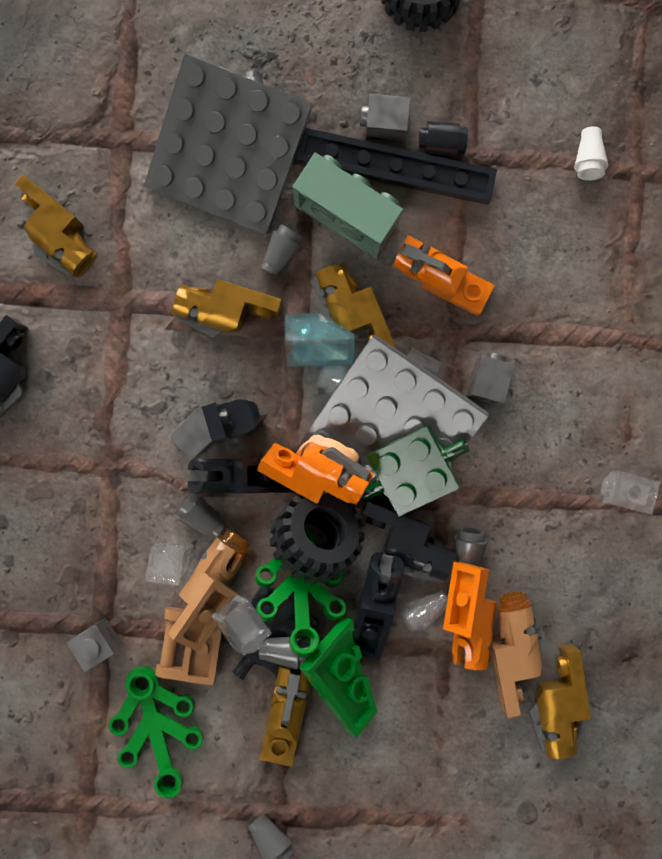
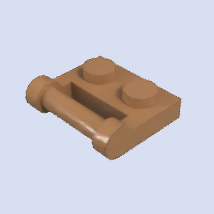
M166 607L164 619L167 622L160 663L156 665L155 676L213 686L216 679L225 616L222 617L199 652L185 646L182 667H177L174 665L177 642L168 635V632L184 609Z

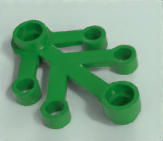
M304 527L308 539L315 545L313 534ZM273 558L267 565H262L257 569L255 575L257 585L262 588H268L274 584L277 576L276 573L281 570L280 566L283 564L281 559L275 560ZM343 571L338 575V580L329 579L324 584L331 588L337 587L344 577ZM268 572L271 574L272 579L265 581L261 579L260 573ZM291 574L268 598H263L258 602L256 615L262 621H271L276 616L278 607L294 592L295 630L290 636L289 647L295 655L307 657L315 651L319 643L317 632L310 627L308 593L324 607L325 616L333 621L342 618L346 611V604L341 598L334 597L321 584H318L317 580L312 584L304 583V577L296 580L291 577ZM262 605H269L272 607L273 612L271 614H264L260 607ZM329 605H338L341 612L338 614L331 612ZM297 639H306L309 647L306 649L300 648L297 645Z
M139 666L127 675L125 688L128 696L119 712L109 721L108 728L115 736L124 735L131 726L130 717L140 702L144 716L128 745L124 746L119 752L117 760L123 768L129 769L134 767L140 758V749L149 735L159 773L154 781V789L160 797L168 799L179 793L183 784V776L172 765L164 732L182 741L183 745L189 750H195L200 747L204 739V733L197 726L188 728L157 711L154 699L172 707L177 716L187 717L192 713L195 701L188 694L179 696L159 684V677L155 676V671L152 668ZM138 678H146L148 687H140L138 685ZM183 700L187 701L190 709L186 711L181 710L178 703ZM116 719L124 721V729H118L115 726ZM195 733L199 737V741L192 743L188 740L187 735ZM131 752L134 755V760H125L123 754ZM166 775H172L175 778L176 782L174 784H168L166 783L164 777Z

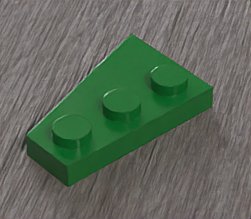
M343 616L299 668L347 733L357 738L378 711L369 679L363 675L359 661L362 658L360 647L355 645L352 631L355 629L352 619Z

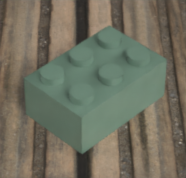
M315 152L292 186L294 206L377 259L398 227L403 208L399 206V201L386 192L379 194L370 188L371 184L361 175L354 173L351 176L341 169L342 165L329 155L322 157Z

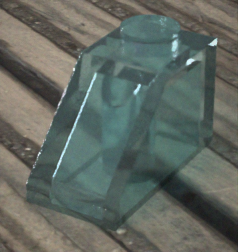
M320 313L285 314L287 366L354 364V333Z

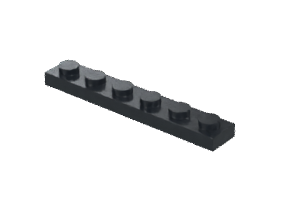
M305 128L296 155L297 164L307 165L316 152L322 157L325 155L333 157L342 165L341 169L352 176L355 173L365 179L489 205L491 202L498 170L310 128Z

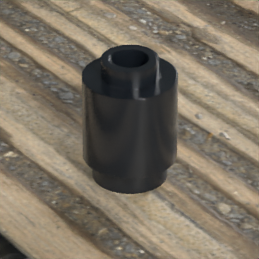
M427 121L426 128L420 127L418 148H423L425 154L438 157L456 158L457 155H465L468 128L460 127V123Z

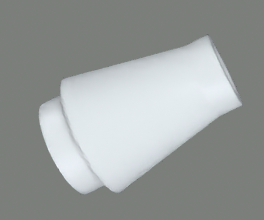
M587 127L581 132V141L574 169L577 172V176L582 180H597L605 175L608 161L602 140V130L598 127Z

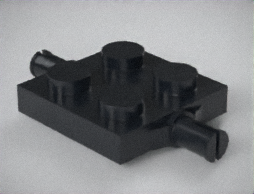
M260 587L225 635V640L238 648L244 656L233 670V673L236 676L239 675L240 679H245V676L254 664L264 666L278 675L279 664L259 659L260 643L262 638L291 636L295 630L294 592L278 607L276 616L271 621H262L256 615L257 604L261 599L268 598L275 589L272 587ZM262 605L260 607L264 614H271L273 612L272 607L269 605ZM309 613L310 627L314 629L318 624V619Z

